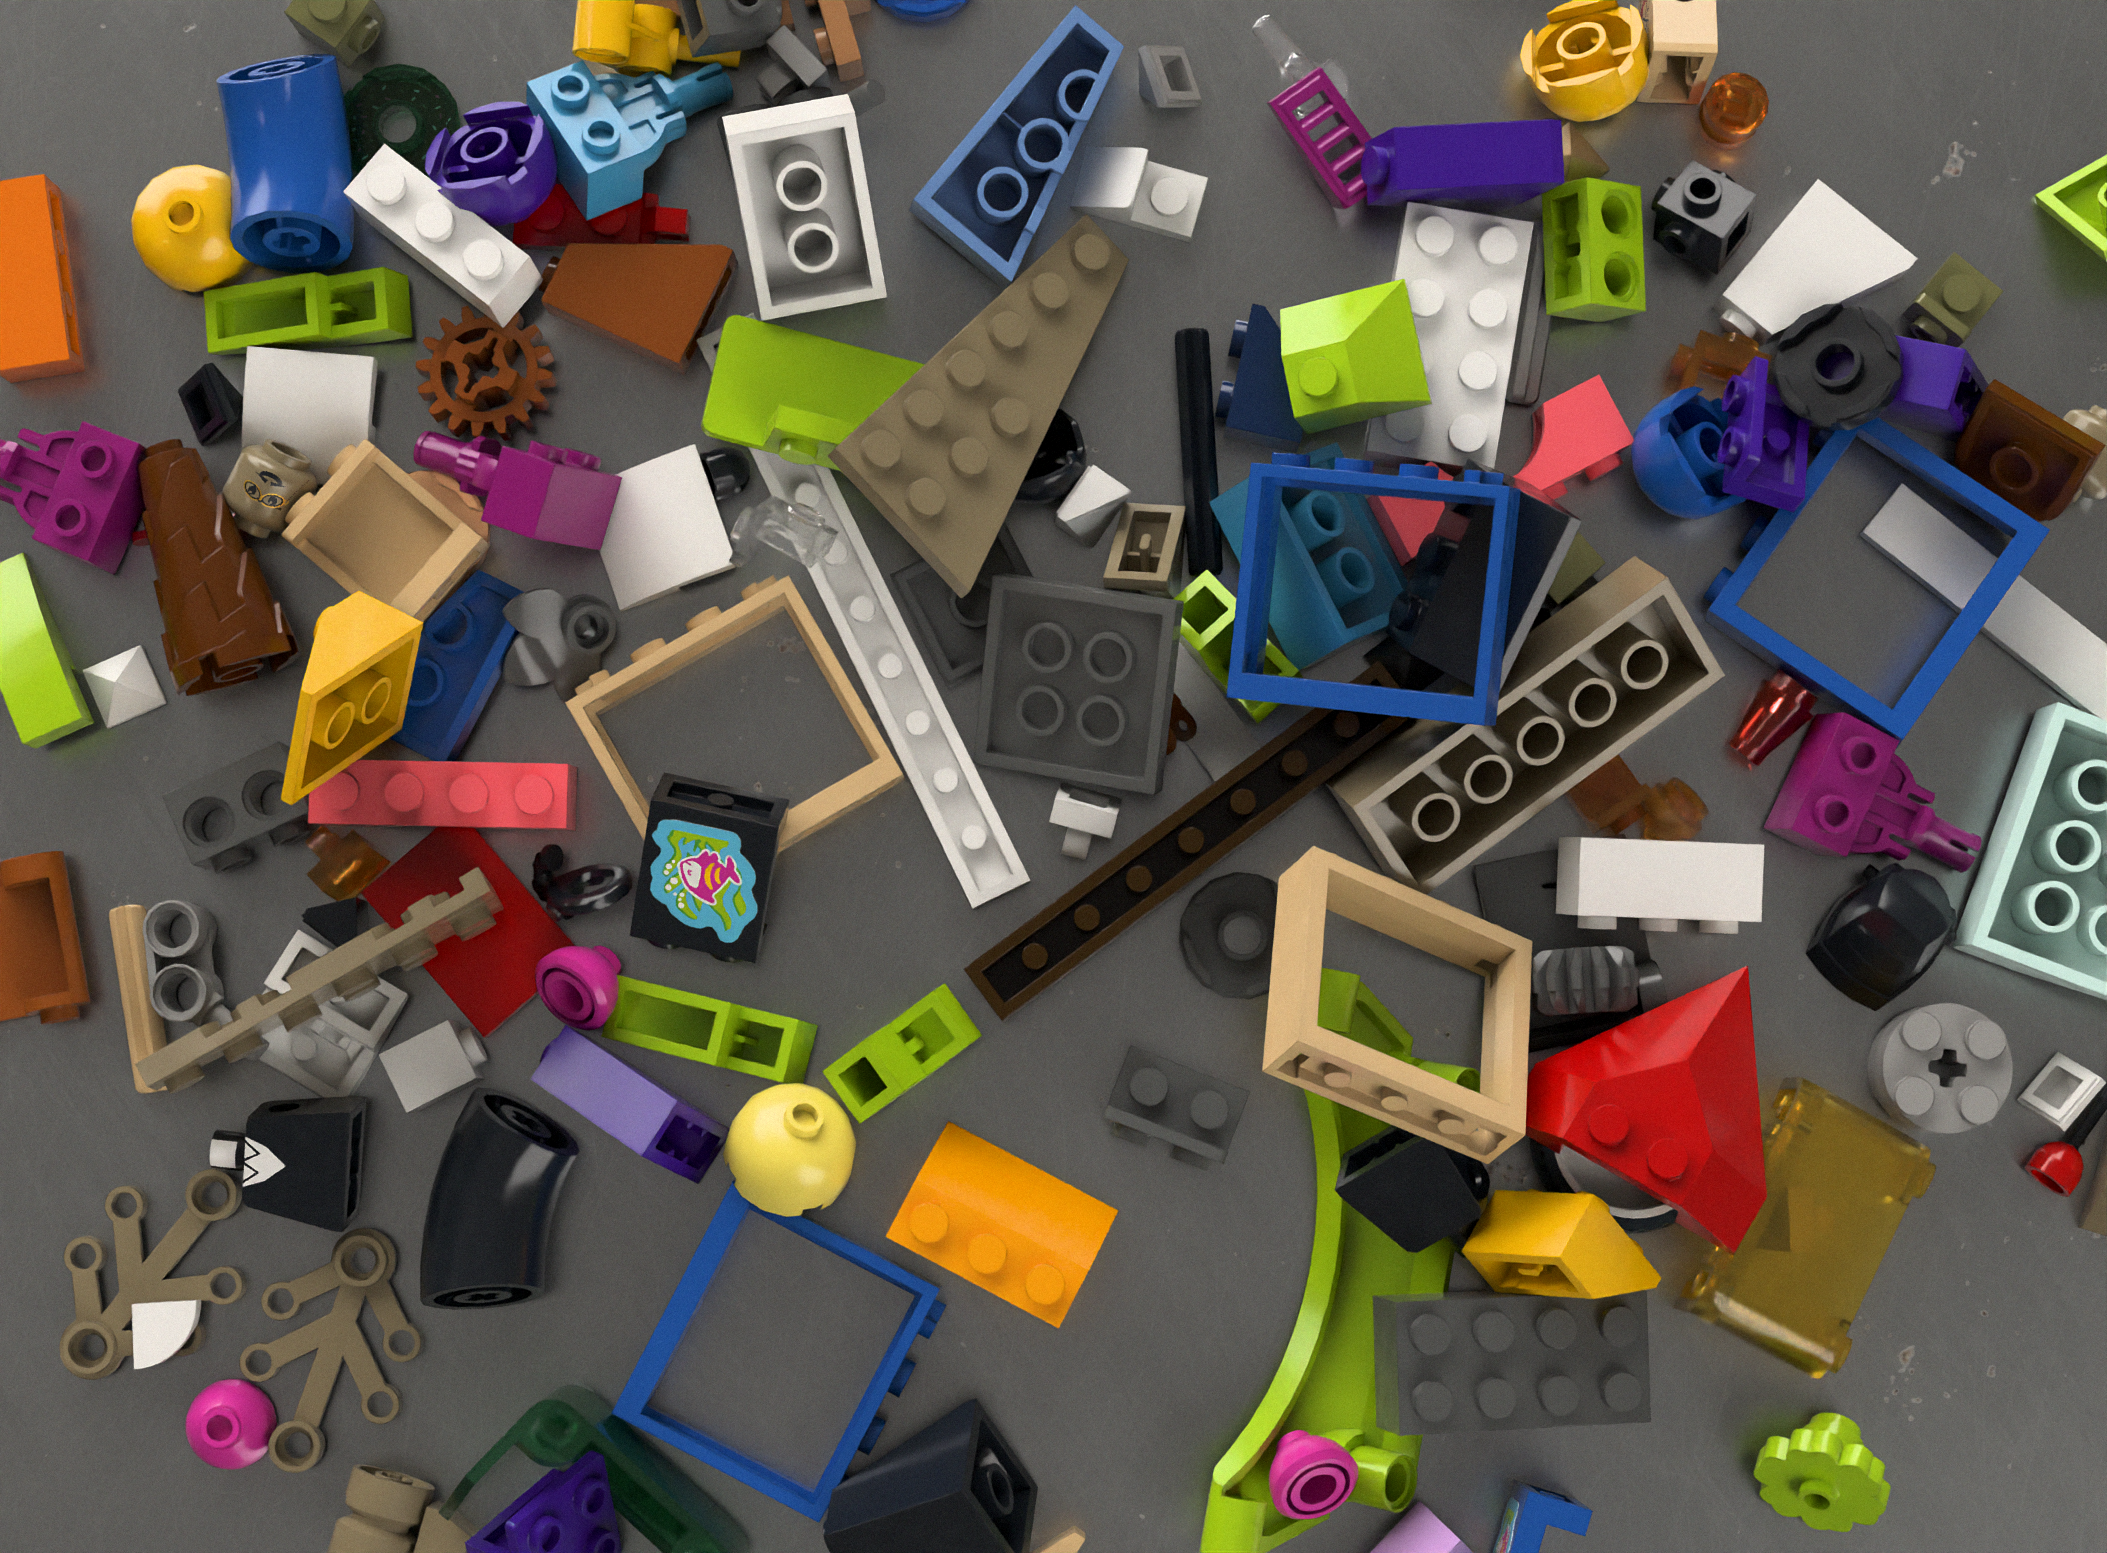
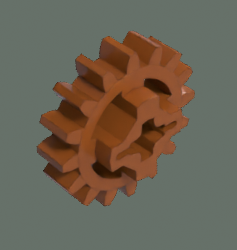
M464 306L461 311L462 323L455 326L444 317L439 320L441 329L445 333L441 340L432 337L424 338L423 344L432 354V358L416 361L415 368L421 376L430 380L419 385L417 389L424 401H435L428 411L437 423L450 417L448 429L454 436L459 438L465 433L468 426L471 427L474 438L478 436L488 437L489 430L496 429L505 442L511 440L510 425L517 421L528 430L533 427L532 420L527 413L532 407L547 410L550 406L547 399L540 392V389L556 386L557 380L551 371L542 367L549 365L555 359L549 346H538L543 339V335L535 324L522 330L524 319L519 311L502 328L485 314L481 318H476L469 306ZM484 337V338L481 339V340H477V341H474V342L465 344V343H467V342H469V341H471V340H473V339H475V338ZM518 347L525 355L527 365L526 378L520 376L518 371L513 368V364L518 357L516 353ZM495 366L498 374L494 378L483 376L478 382L475 373L479 369L489 372ZM447 369L451 370L459 380L454 390L456 394L454 401L449 396L446 386ZM508 402L507 405L499 409L488 411L491 407Z

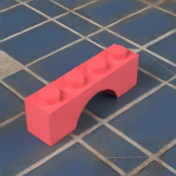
M1600 375L1544 402L1532 413L1533 442L1531 451L1522 469L1513 477L1532 484L1555 501L1568 493L1564 485L1565 481L1583 472L1586 473L1589 481H1593L1624 464L1619 453L1632 445L1634 439ZM1432 461L1424 465L1438 467ZM1439 468L1438 480H1453L1454 477ZM1373 495L1366 499L1401 566L1417 559L1418 549L1422 541L1429 533L1434 531L1445 508L1444 502Z
M357 760L309 793L308 823L320 826L352 827L430 826L576 831L578 767L570 764Z

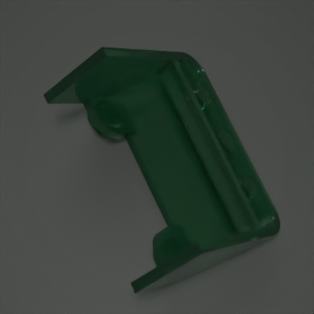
M578 1385L561 1386L534 1404L464 1476L438 1512L449 1521L518 1448L532 1461L545 1467H561L564 1465L571 1467L587 1452L592 1450L604 1456L614 1509L662 1553H749L747 1538L736 1523L625 1421L611 1414L613 1410L592 1391Z

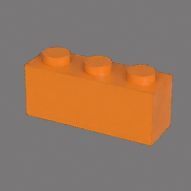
M45 174L1 180L0 376L8 382L14 383L85 372L60 188Z

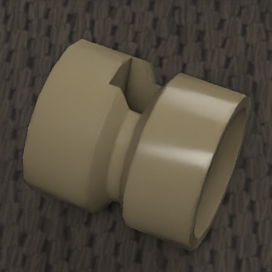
M353 1465L345 1491L347 1496L345 1503L353 1511V1514L337 1519L327 1553H413L417 1539L410 1532L409 1528L422 1524L426 1507L431 1504L435 1487L423 1480L396 1471L370 1465Z

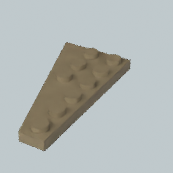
M1087 213L828 455L833 463L960 598H963L970 592L1129 262V259Z
M479 867L459 877L464 888L462 892L451 898L448 892L435 896H426L407 907L408 910L401 914L400 917L404 923L401 927L391 929L389 923H384L365 931L285 977L291 990L282 995L279 994L278 990L262 995L256 994L236 1006V1009L230 1013L232 1021L222 1026L219 1021L205 1024L139 1061L135 1065L146 1086L155 1090L166 1086L170 1094L181 1091L205 1077L201 1068L204 1065L224 1055L228 1063H233L262 1048L264 1044L260 1036L281 1025H284L287 1033L295 1031L321 1017L323 1014L318 1006L336 996L339 998L343 997L346 1002H349L374 990L381 984L376 975L395 965L401 966L405 972L426 963L439 954L435 947L437 943L455 934L462 941H466L496 925L493 914L504 909L493 886Z

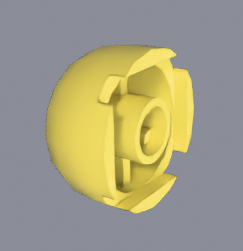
M801 1083L779 1084L753 1095L740 1110L729 1129L723 1158L725 1166L729 1162L730 1170L736 1178L734 1186L743 1198L766 1212L785 1217L801 1216L804 1209H813L822 1205L820 1209L822 1210L831 1205L843 1191L851 1175L856 1150V1139L849 1117L834 1098L819 1088Z

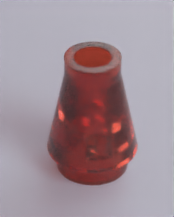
M1777 669L1769 681L1762 678L1736 734L1728 744L1759 767L1766 756L1814 717L1810 710L1819 699L1791 677Z

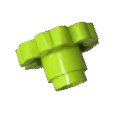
M1819 1413L1813 1416L1809 1424L1805 1425L1802 1429L1794 1430L1790 1439L1780 1436L1768 1438L1766 1445L1759 1451L1754 1469L1755 1478L1762 1483L1759 1495L1764 1501L1771 1504L1773 1509L1780 1515L1786 1517L1801 1516L1809 1527L1817 1530L1830 1529L1837 1532H1848L1851 1530L1854 1522L1862 1525L1876 1524L1879 1516L1886 1510L1891 1486L1883 1479L1886 1468L1885 1464L1874 1457L1872 1452L1864 1446L1860 1438L1861 1431L1858 1425L1851 1419L1836 1413Z

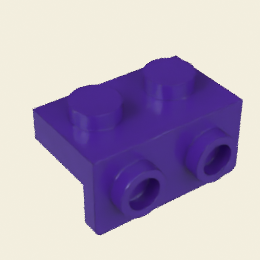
M1755 356L1740 376L1733 375L1730 378L1722 398V411L1728 413L1727 429L1718 449V462L1724 464L1722 491L1794 513L1805 499L1809 425L1804 424L1788 410L1782 402L1776 386L1767 383L1768 360Z

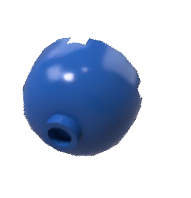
M1696 386L1680 390L1661 400L1651 408L1634 432V440L1631 446L1635 480L1642 492L1666 513L1689 519L1707 517L1726 511L1746 501V498L1722 491L1724 464L1718 462V449L1728 423V413L1722 411V399L1718 397L1709 402L1703 396L1697 395L1704 389Z

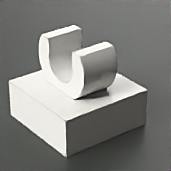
M1061 782L1049 820L1051 823L1068 827L1061 854L1086 860L1093 834L1111 839L1122 798Z

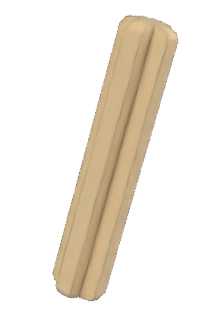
M132 904L110 910L109 921L135 1089L138 1093L148 1094L165 1091L167 1088L166 1086L159 1090L148 1088L135 1064L166 1047L167 1041L163 1017L155 1011L149 997L150 988L143 936V921L147 912L144 906Z

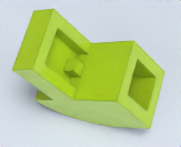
M1206 569L1172 600L1184 601L1179 642L1211 680L1226 694L1236 598ZM1267 639L1263 674L1303 678L1300 671ZM1233 698L1257 724L1281 704Z
M944 983L891 1023L865 1038L822 1072L855 1119L861 1124L944 1066L950 1059L979 1039L982 1034Z

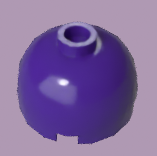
M495 102L474 108L463 114L467 125L458 129L452 136L446 127L436 135L426 152L425 170L428 176L441 187L438 192L459 209L475 213L490 226H504L527 219L546 201L556 184L558 155L554 141L539 113L538 117L534 116L529 106L524 103Z

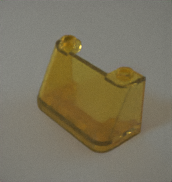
M1789 1077L1783 1079L1770 1106L1777 1110L1775 1117L1781 1120V1124H1767L1762 1136L1766 1137L1763 1143L1767 1190L1766 1201L1734 1255L1729 1254L1714 1245L1711 1252L1705 1251L1700 1263L1711 1268L1709 1273L1701 1270L1694 1282L1686 1279L1673 1308L1818 1380L1822 1378L1827 1370L1836 1374L1843 1366L1852 1346V1339L1847 1337L1846 1334L1912 1197L1920 1199L1925 1194L1934 1177L1936 1164L1929 1161L1931 1149L1927 1145L1803 1077Z

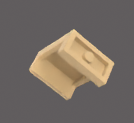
M364 439L358 447H355L353 444L346 446L334 458L327 469V473L331 478L315 496L308 492L292 506L285 517V521L289 526L281 535L351 595L361 591L423 623L490 547L480 535L461 521L367 439Z

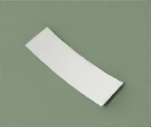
M1179 642L1173 692L1180 698L1182 705L1193 716L1197 725L1195 736L1186 741V743L1216 782L1261 747L1211 678ZM1180 720V728L1187 730V724Z

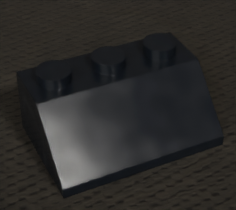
M1467 459L1461 474L1455 476L1452 481L1463 482L1465 470L1503 472ZM1505 473L1503 476V486L1521 489L1500 690L1582 523L1581 519L1532 484ZM1444 502L1445 508L1434 531L1424 538L1418 549L1417 566L1406 590L1397 595L1391 606L1386 633L1407 652L1474 687L1494 507Z

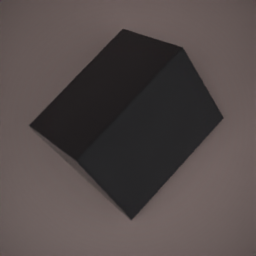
M358 897L307 908L301 915L304 918L302 920L304 923L337 948L369 930L368 902Z

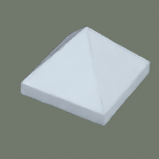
M142 645L83 670L108 729L167 704Z
M2057 1052L2019 1096L2017 1101L2025 1108L2065 1132L2106 1082L2100 1076Z

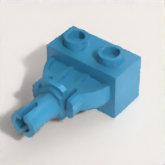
M582 60L527 82L526 105L529 106L534 116L538 117L539 113L554 141L558 155L556 176L586 221L641 199L644 170L655 163L666 143L686 135L687 122L685 118L708 107L732 100L733 88L730 78L726 72L722 73L723 67L718 62L671 81L661 74L656 75L654 71L635 78L616 73L593 76Z

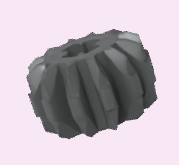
M1594 946L1546 950L1539 952L1532 958L1531 995L1533 997L1534 1011L1542 1016L1554 1017L1626 1012L1638 1004L1637 988H1640L1639 968L1635 966L1634 952L1624 946Z

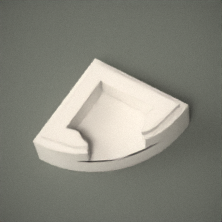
M201 1300L132 1304L134 1369H142L160 1364L182 1348L198 1324Z

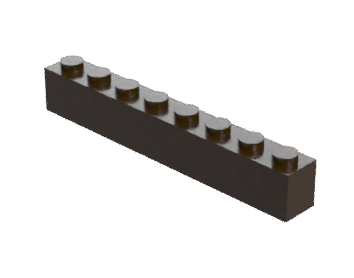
M1377 661L1349 682L1400 688L1380 661ZM1315 707L966 966L964 971L1003 1023L1412 718Z

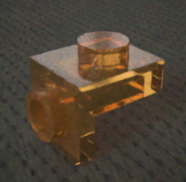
M1700 330L1689 346L1679 343L1669 366L1666 379L1676 382L1672 394L1694 387L1699 372L1728 383L1733 375L1740 376L1755 356L1767 359L1768 368L1773 356L1758 351L1759 343L1747 336L1725 332L1720 337Z

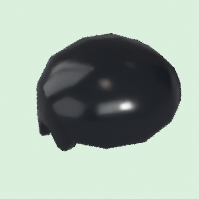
M1057 409L1018 490L1015 501L1019 503L1046 504L1061 498L1071 492L1085 472L1086 449L1080 427L1076 419L1064 410Z

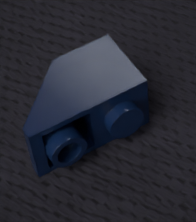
M1252 303L1249 321L1238 319L1235 321L1228 356L1238 358L1240 362L1235 383L1222 380L1214 417L1227 420L1223 438L1297 454L1303 428L1295 420L1281 356V330L1265 306Z

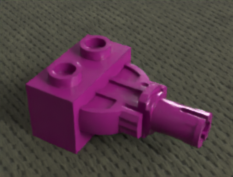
M82 421L78 431L63 430L42 435L29 429H21L17 437L32 446L40 448L39 451H33L15 442L0 438V480L22 489L21 492H16L0 485V500L14 505L21 518L35 530L32 539L58 553L115 575L131 539V533L134 532L145 506L137 467L140 462L146 459L144 454L146 447Z
M424 431L417 439L413 452L414 462L417 465L457 479L461 492L482 497L488 495L481 521L536 540L601 550L622 480L620 476L599 470L602 458L567 447L561 449L533 440L530 442L528 451L501 446L498 440L478 436L472 442H464L434 431Z
M1845 712L1815 715L1764 826V829L1817 856L1847 857L1848 853L1866 855L1882 852L1901 861L1905 860L1911 851L1900 845L1903 844L1914 847L1952 866L1953 869L1960 873L1967 871L1976 858L1964 851L1971 849L1979 852L1982 842L1980 836L1969 833L1935 816L1932 808L1918 804H1932L1935 799V793L1916 784L1908 766L1894 753L1899 740Z

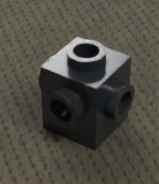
M1691 160L1677 179L1668 177L1654 196L1651 210L1656 213L1653 240L1660 243L1673 256L1689 259L1717 275L1751 232L1757 194L1736 184L1726 173L1719 170H1710Z

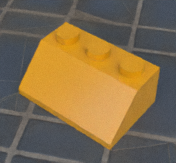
M948 1121L885 1237L1059 1328L1118 1210Z

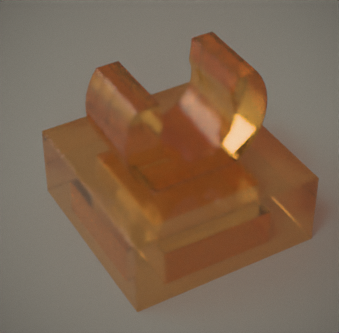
M322 825L305 841L306 845L321 859L307 873V876L322 892L336 901L354 898L390 863L389 859L372 842L353 829L342 839L338 834H333L325 825Z

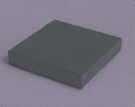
M1005 521L970 592L963 598H960L924 558L890 574L947 689L983 672L993 575L1005 572L1033 577Z

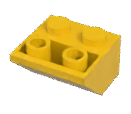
M1529 1189L1527 1191L1496 1190L1461 1251L1492 1289L1499 1293L1597 1299L1653 1289L1657 1287L1662 1278L1643 1255L1642 1247L1630 1238L1612 1217L1608 1205L1595 1194L1585 1191L1556 1193L1542 1192L1536 1189Z

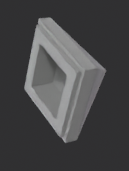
M1144 45L1138 49L1139 94L1158 108L1197 107L1202 104L1184 47L1176 45Z

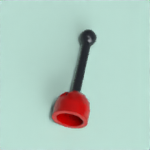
M2107 1087L2068 1142L2056 1141L2041 1146L2025 1166L2026 1171L2037 1182L2060 1196L2069 1197L2082 1178L2084 1165L2078 1149L2107 1110Z

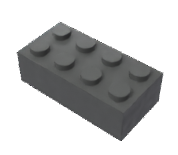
M1494 1290L1373 1296L1376 1427L1403 1436L1651 1422L1646 1290L1597 1299L1499 1293Z

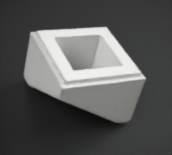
M1094 464L1092 467L1088 466L1056 512L1054 524L1085 546L1093 547L1121 509L1131 490Z

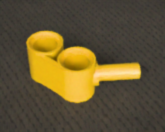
M577 0L572 47L573 55L580 59L600 63L615 69L618 74L635 78L654 71L656 75L661 74L664 77L670 78L672 65H676V59L707 64L718 62L722 66L738 68L741 50L692 58L686 35L679 34L680 28H676L677 14L671 9L651 4H635V0Z

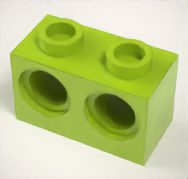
M1585 177L1564 183L1542 193L1546 315L1601 323L1645 312L1641 186Z

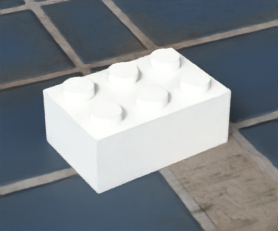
M848 94L722 117L761 320L886 298L887 293L856 116Z

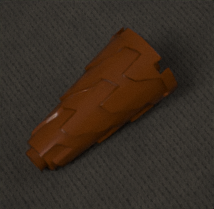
M180 439L162 441L144 450L146 459L140 462L137 467L142 498L146 509L142 513V520L158 578L153 583L166 631L161 634L169 672L177 694L180 695L184 691L186 696L206 694L259 679L256 671L263 668L262 660L267 657L273 673L296 661L301 654L279 599L274 601L252 547L246 549L223 492H216L209 472L197 449L184 448Z

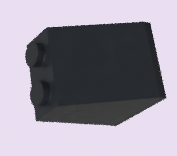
M976 1398L963 1403L834 1488L831 1494L827 1520L823 1524V1537L830 1553H1029L1038 1486Z

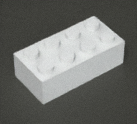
M1414 202L1407 203L1401 219L1391 282L1400 279L1406 280L1432 404L1368 419L1362 460L1374 461L1375 466L1399 469L1400 464L1425 465L1432 461L1452 477L1461 474L1467 459L1494 469L1534 222Z

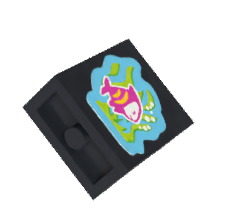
M664 772L650 802L630 936L646 939L650 944L663 949L683 947L710 953L712 957L723 962L736 963L747 961L756 963L766 937L767 924L765 919L779 839L786 824L790 799Z

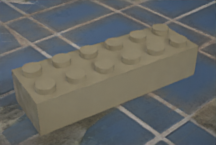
M1634 556L1528 633L1499 692L1496 725L1483 726L1412 718L1325 783L1386 877L1427 895L1719 681L1725 674L1668 577ZM1461 682L1447 694L1473 696L1474 687Z

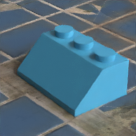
M1337 442L1303 454L1311 456L1309 468L1334 470L1335 458H1345ZM1249 477L1209 502L1239 563L1241 561ZM1287 487L1282 489L1269 622L1288 660L1300 671L1335 656L1386 630L1389 625L1391 606L1397 595L1405 591L1408 585V581L1365 496L1362 494Z

